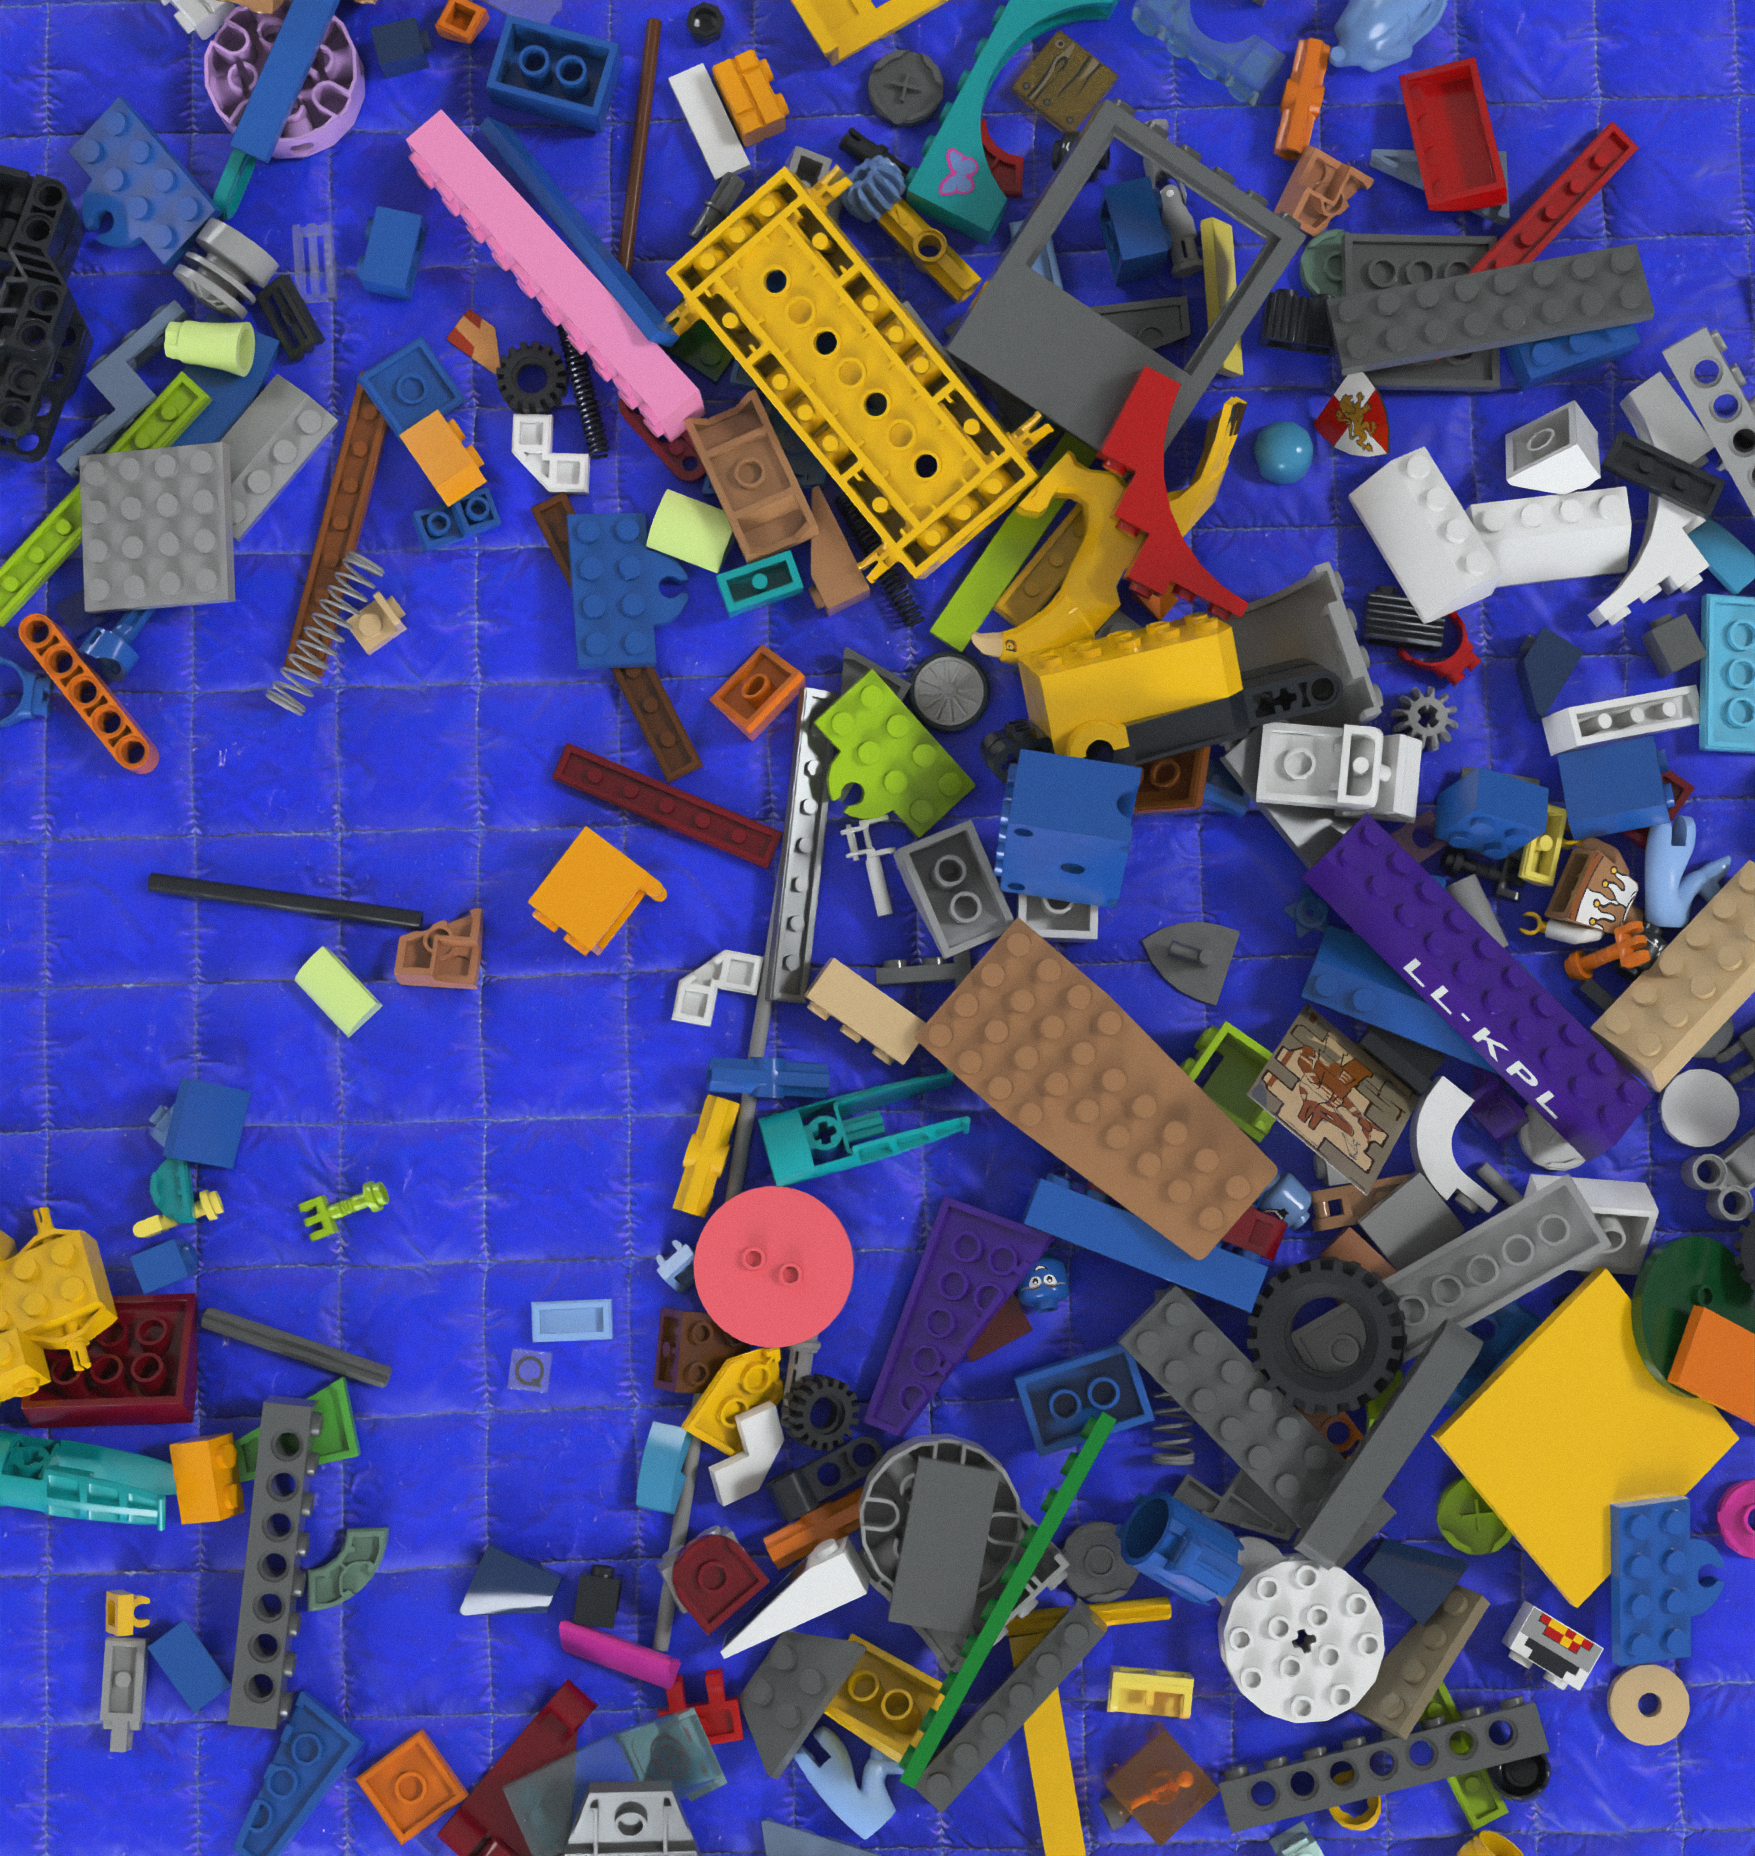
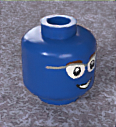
M1044 1252L1017 1287L1019 1301L1025 1306L1034 1307L1035 1313H1048L1058 1310V1303L1064 1301L1070 1294L1065 1263L1059 1258H1054L1052 1252Z

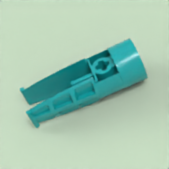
M947 1069V1073L915 1077L905 1081L874 1086L873 1088L840 1095L759 1118L758 1123L775 1185L777 1187H788L895 1156L936 1142L960 1131L968 1134L970 1132L971 1120L970 1117L965 1116L857 1144L850 1149L849 1143L886 1133L880 1111H875L851 1119L841 1120L843 1117L952 1085L955 1082V1074ZM834 1112L835 1119L827 1115L819 1116L813 1119L809 1125L803 1126V1119ZM828 1132L829 1137L831 1136V1143L822 1144L819 1133ZM842 1147L844 1148L846 1157L814 1166L813 1159L831 1160L837 1157Z
M0 1430V1507L11 1506L42 1511L44 1514L82 1520L157 1525L159 1531L165 1530V1495L177 1496L171 1463L89 1443L66 1439L57 1441L26 1436L19 1432Z

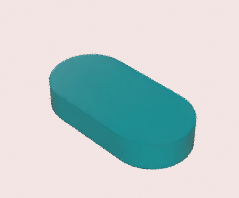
M235 148L230 155L213 196V201L223 212L219 218L229 220L235 215L256 164L255 157Z

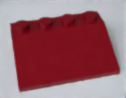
M196 1294L112 1296L118 1319L110 1327L89 1341L90 1345H87L86 1349L91 1367L88 1369L84 1367L85 1370L74 1371L71 1354L68 1349H43L52 1382L40 1386L39 1390L34 1394L22 1397L21 1410L33 1428L193 1423L197 1392Z

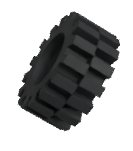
M533 341L532 346H528L526 342L519 343L521 348L517 350L512 346L508 349L509 355L507 358L502 355L499 360L501 367L496 369L498 377L496 382L504 401L507 402L509 408L513 411L516 409L519 414H539L540 412H544L545 415L551 414V408L555 406L558 409L562 404L560 399L562 397L566 398L568 393L566 386L569 385V378L561 357L557 352L554 353L550 346L545 345V347H541L540 342ZM530 366L540 367L547 373L545 387L536 393H527L518 386L519 374Z
M813 1374V1377L809 1375L801 1377L803 1384L795 1381L791 1385L795 1393L786 1392L784 1399L790 1401L789 1406L782 1405L781 1412L788 1415L787 1418L782 1419L783 1426L790 1428L787 1431L788 1435L795 1438V1441L815 1450H834L833 1444L839 1447L845 1444L842 1436L851 1438L854 1433L849 1429L850 1424L858 1425L859 1421L858 1418L852 1416L853 1412H860L859 1405L852 1402L857 1399L855 1392L849 1391L851 1387L846 1383L827 1375ZM826 1397L831 1404L830 1415L822 1426L814 1427L810 1422L812 1406L819 1398Z

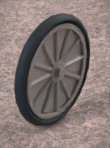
M956 651L934 653L916 666L909 680V683L912 684L908 691L910 707L915 716L931 729L941 732L964 730L974 725L987 709L990 699L988 678L983 668L966 654Z

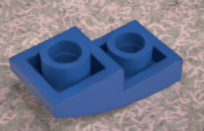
M488 487L472 491L450 507H447L446 504H441L415 511L411 515V520L424 553L479 535L500 526L502 523Z

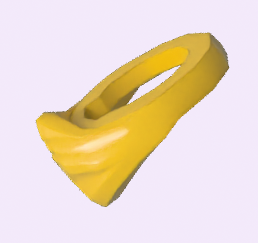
M1353 1770L1337 1773L1332 1780L1340 1784L1350 1780ZM1379 1795L1367 1798L1368 1809L1362 1815L1354 1818L1349 1813L1343 1812L1339 1806L1328 1809L1335 1821L1349 1830L1364 1831L1374 1827L1381 1813V1797Z

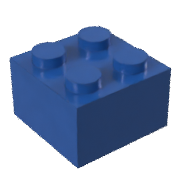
M1150 176L1104 186L1097 214L1115 286L1160 276L1164 262L1168 261V249L1172 248L1171 233L1168 225L1162 226L1159 212L1163 211L1162 197L1158 188L1153 189Z
M1478 767L1438 794L1434 838L1447 841L1456 848H1470L1483 852L1488 858L1503 859L1546 832L1549 789Z

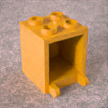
M585 826L528 900V903L535 908L531 914L534 918L554 933L559 927L566 931L567 934L563 940L584 956H587L590 950L599 956L646 894L656 902H663L667 898V891L661 882Z

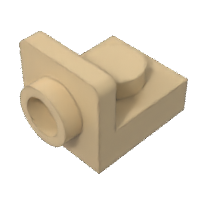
M379 591L373 594L375 600L359 611L360 616L353 615L346 620L353 627L350 631L369 656L407 629L401 621V618L406 615L393 596L385 599Z

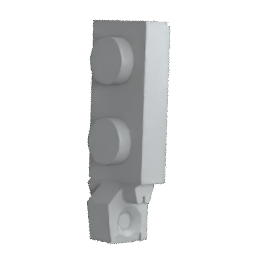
M106 1637L100 1720H103V1729H111L110 1752H127L129 1749L131 1750L134 1730L140 1731L142 1729V1720H144L149 1655L147 1647L149 1646L150 1637Z

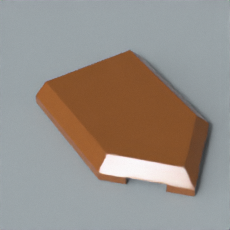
M1210 746L1136 765L1135 767L1142 768L1133 814L1200 808L1203 803Z

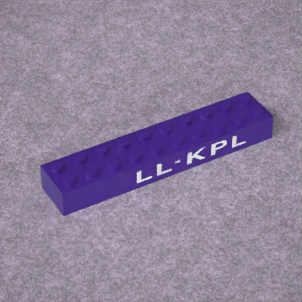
M1368 813L1345 832L1302 877L1587 1162L1615 1146L1654 1097Z

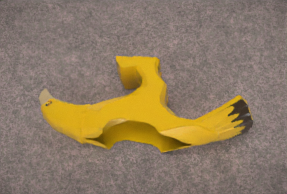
M1237 396L1227 400L1223 408L1218 410L1208 420L1203 452L1190 485L1185 489L1167 493L1170 509L1182 537L1187 534L1216 500L1229 463L1228 457L1237 438L1247 407V402ZM1068 450L1017 506L1014 513L1018 516L1038 519L1045 514L1052 499H1072L1082 507L1084 534L1065 574L1059 592L1056 593L1051 602L1042 611L1020 626L995 633L972 632L970 634L974 646L982 654L998 658L1002 663L1018 666V657L1030 655L1034 651L1047 648L1056 649L1084 639L1094 640L1095 633L1119 608L1121 603L1116 586L1124 570L1130 565L1144 537L1140 533L1137 538L1124 534L1115 528L1117 521L1109 518L1126 485V482L1119 475L1110 471L1091 470L1079 463L1075 455Z

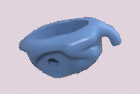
M1349 0L1334 26L1339 44L1332 48L1329 60L1331 64L1335 67L1360 66L1366 71L1376 72L1408 59L1413 52L1412 47L1438 24L1444 14L1448 0Z

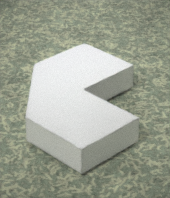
M513 414L512 453L550 494L565 492L570 495H589V454L552 453L554 424L552 415Z
M724 950L706 964L679 980L672 1020L711 1027L718 989L757 996L764 957Z
M770 1400L734 1416L743 1451L708 1467L717 1501L723 1507L759 1490L784 1442L776 1405Z

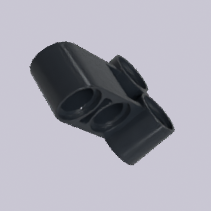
M870 1437L851 1438L842 1446L835 1447L834 1450L820 1455L797 1469L796 1467L789 1469L769 1480L764 1485L781 1518L791 1521L817 1507L820 1504L819 1501L869 1474L882 1458L883 1452L879 1443ZM861 1443L867 1445L871 1451L869 1463L862 1467L854 1462L852 1456L854 1448ZM828 1462L836 1469V1479L831 1485L824 1486L818 1480L817 1474L820 1466Z

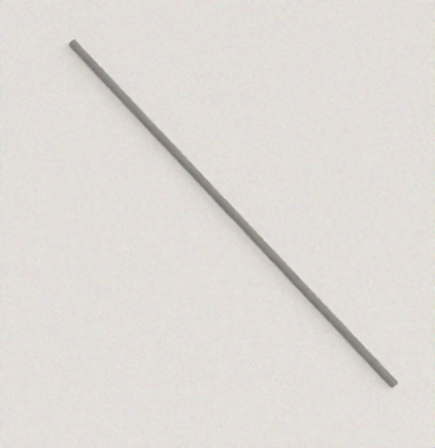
M779 868L748 1053L749 1060H751V1057H764L773 1000L765 999ZM742 1093L725 1202L741 1194L743 1190L757 1097H749L747 1093ZM693 1394L691 1410L696 1405L702 1394ZM694 1435L681 1472L687 1478L674 1513L668 1550L679 1545L685 1546L702 1444V1440ZM664 1580L652 1647L654 1650L668 1651L676 1605Z

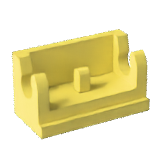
M1110 1665L1106 1710L1107 1712L1169 1716L1181 1719L1190 1718L1194 1678L1190 1672Z

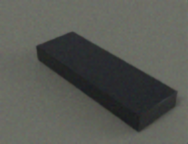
M1621 430L1616 433L1600 466L1601 469L1704 519L1710 516L1726 484V481Z

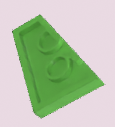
M344 1376L307 1398L319 1400L318 1412H323L324 1414L322 1432L320 1437L315 1436L313 1452H319V1465L361 1455L347 1381ZM260 1427L234 1442L238 1456L237 1467L240 1482L255 1479ZM289 1432L282 1434V1443L287 1449L292 1451L299 1450L300 1441L295 1434Z

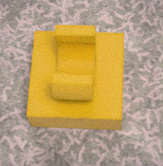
M122 1589L107 1590L105 1631L115 1636L133 1635V1626L137 1628L148 1626L150 1620L142 1617L135 1618L134 1610L140 1604H149L150 1598L143 1595H134Z

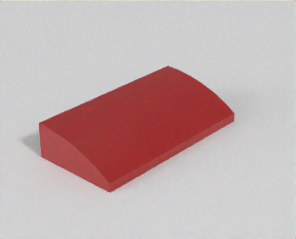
M1475 57L1398 76L1428 209L1433 211H1466L1507 204L1506 183Z

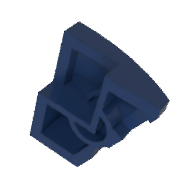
M1383 1537L1357 1568L1423 1626L1449 1595L1469 1565L1459 1558L1441 1555L1431 1550L1420 1547L1416 1548Z
M490 1543L458 1613L464 1616L547 1613L564 1574L530 1558L527 1560Z

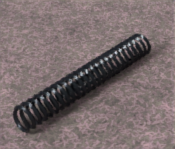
M560 324L556 328L559 330V340L562 341L560 345L563 347L562 352L565 353L563 357L566 359V368L569 370L568 375L571 376L569 380L572 382L571 387L574 388V398L577 399L575 403L578 405L577 410L580 411L578 415L581 417V426L584 428L583 433L586 434L584 438L587 440L586 445L589 446L587 449L590 452L589 456L594 459L608 457L607 454L593 455V453L608 451L610 446L607 445L609 441L605 439L607 435L602 434L606 429L601 428L604 426V423L600 422L603 417L599 416L601 414V411L598 410L600 406L597 405L598 400L594 399L597 394L593 393L595 391V388L592 387L594 383L590 381L593 377L589 375L591 371L587 370L589 365L585 364L588 359L584 358L587 354L583 353L581 355L575 348H571L573 346L571 343H568L569 340L567 338L563 339V337L568 336V333H561L565 330L563 327L560 328L562 326Z
M843 492L836 497L834 504L838 505L837 510H841L840 515H843V520L847 521L846 525L850 526L849 531H852V536L856 537L855 541L859 542L858 547H862L861 552H864V557H867L871 551L877 549L883 542L876 543L879 537H874L876 535L875 531L869 533L873 530V527H867L870 523L865 521L866 518L864 516L860 517L862 513L858 511V508L849 497L838 502L846 495ZM874 537L873 539L869 540L867 543L862 544L864 541H866V540H868V539ZM895 568L881 575L878 578L880 579L879 584H883L882 589L886 590V595H889L888 600H892L891 605H894V610L898 611L897 616H901L900 621L904 622L903 626L913 627L922 622L925 617L921 616L909 623L912 619L921 615L922 611H918L905 618L918 610L919 606H914L908 611L903 612L915 604L916 601L912 600L900 607L903 603L911 600L913 595H909L896 602L898 599L909 594L910 590H905L899 595L894 596L906 588L907 585L903 584L897 589L890 591L904 581L900 579L887 586L889 583L900 578L901 574H896L890 579L885 580L897 572L898 569Z

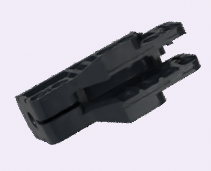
M0 165V456L21 462L34 463L41 460L49 449L65 401L71 398L78 388L94 342L67 286V281L84 237V227L66 186L61 181L38 174L33 177L27 171ZM41 339L40 344L33 343L34 341ZM75 339L71 345L61 346L66 340ZM54 374H63L58 380L49 381L50 377ZM41 401H50V411L45 415L36 416L42 406ZM32 434L39 437V443L33 450L23 451L18 448V443L23 436ZM4 437H8V438H9V439H8V444H7L6 440L4 439Z

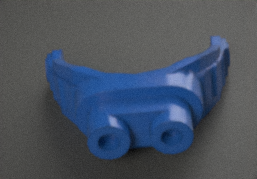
M0 657V666L15 668L23 681L21 702L10 716L0 720V728L11 727L24 719H35L36 715L49 716L51 713V701L47 700V694L53 693L54 681L51 678H41L39 673L26 671L21 665L12 660Z

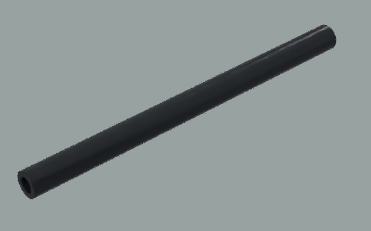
M154 872L150 874L148 881L149 892L419 931L422 929L424 912L418 910Z

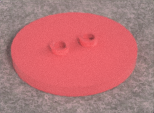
M781 1186L754 1188L738 1194L725 1202L706 1223L700 1234L694 1255L695 1285L699 1298L709 1316L721 1329L732 1337L759 1347L778 1348L792 1346L805 1342L821 1333L842 1311L848 1300L854 1279L853 1249L849 1236L839 1218L828 1206L814 1196L797 1189Z

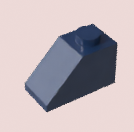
M1545 627L1540 629L1535 635L1528 633L1516 651L1517 654L1521 655V658L1515 668L1528 719L1534 723L1545 717L1584 653L1583 650Z

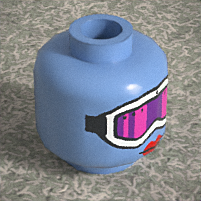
M1289 1172L1278 1173L1269 1184L1257 1211L1288 1223L1287 1228L1289 1227L1293 1231L1301 1227L1309 1219L1310 1214L1307 1210L1311 1205L1312 1197L1294 1175Z

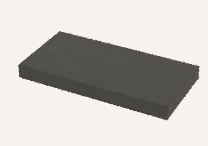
M1288 719L1277 721L1278 723H1290ZM1263 725L1256 726L1249 732L1248 737L1238 741L1219 760L1307 869L1310 870L1339 838L1361 818L1334 816L1335 809L1256 802Z
M918 1456L888 1612V1621L969 1636L999 1482V1470Z

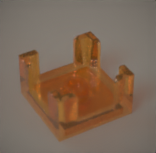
M1159 1720L1146 1733L1147 1742L1120 1767L1115 1762L1101 1776L1105 1786L1161 1847L1220 1790L1214 1779L1202 1766L1200 1767L1176 1741L1169 1729Z

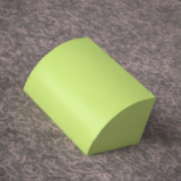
M667 489L653 519L646 546L719 574L735 541V536L723 510Z
M324 946L310 957L295 976V982L348 1038L383 1006L330 949Z

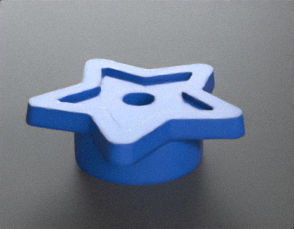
M1305 887L1302 890L1299 902L1284 907V912L1296 921V935L1301 938L1312 929L1325 933L1329 925L1327 913L1332 907L1324 899L1315 897L1310 889ZM1308 910L1313 911L1312 917L1307 916L1306 912Z

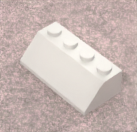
M1425 446L1391 460L1349 494L1348 499L1424 625L1493 594L1503 573Z
M1626 486L1573 492L1567 495L1556 494L1471 504L1465 511L1503 573L1496 588L1627 572L1632 523Z

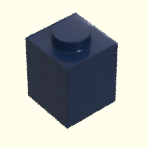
M415 17L370 28L378 61L386 79L430 68L427 57L428 53L433 52L430 36L427 29L420 30Z

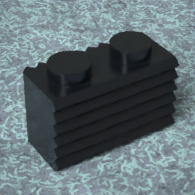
M1277 289L1275 293L1270 292L1264 301L1258 347L1335 357L1336 351L1325 306L1326 299L1336 297L1328 294H1316L1313 298L1299 297L1298 292L1291 289Z
M1377 586L1375 591H1368L1363 601L1359 643L1392 648L1401 647L1407 650L1436 653L1442 647L1445 616L1424 625L1406 595H1399L1397 588Z

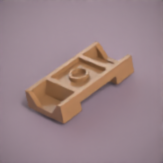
M755 389L749 391L737 406L708 419L690 417L683 420L687 433L701 464L704 466L747 565L771 557L820 535L816 520Z

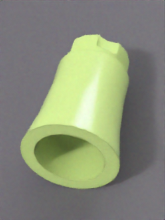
M170 321L165 330L164 350L166 357L181 360L184 364L201 365L245 377L250 372L254 360L255 335L250 322Z

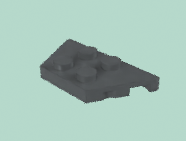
M782 1632L738 1697L763 1766L770 1777L780 1778L866 1651L867 1647L855 1641L797 1632Z

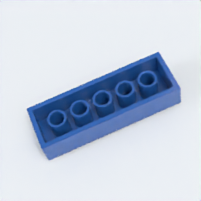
M1048 1174L1046 1180L1042 1178L1036 1179L1020 1223L1239 1309L1252 1312L1268 1270L1267 1266L1259 1263L1260 1255L1233 1246L1231 1252L1221 1249L1223 1244L1221 1240L1206 1258L1201 1260L1194 1259L1123 1205H1121L1120 1209L1108 1205L1109 1196L1089 1188H1085L1083 1194L1072 1191L1070 1189L1073 1182L1053 1174Z

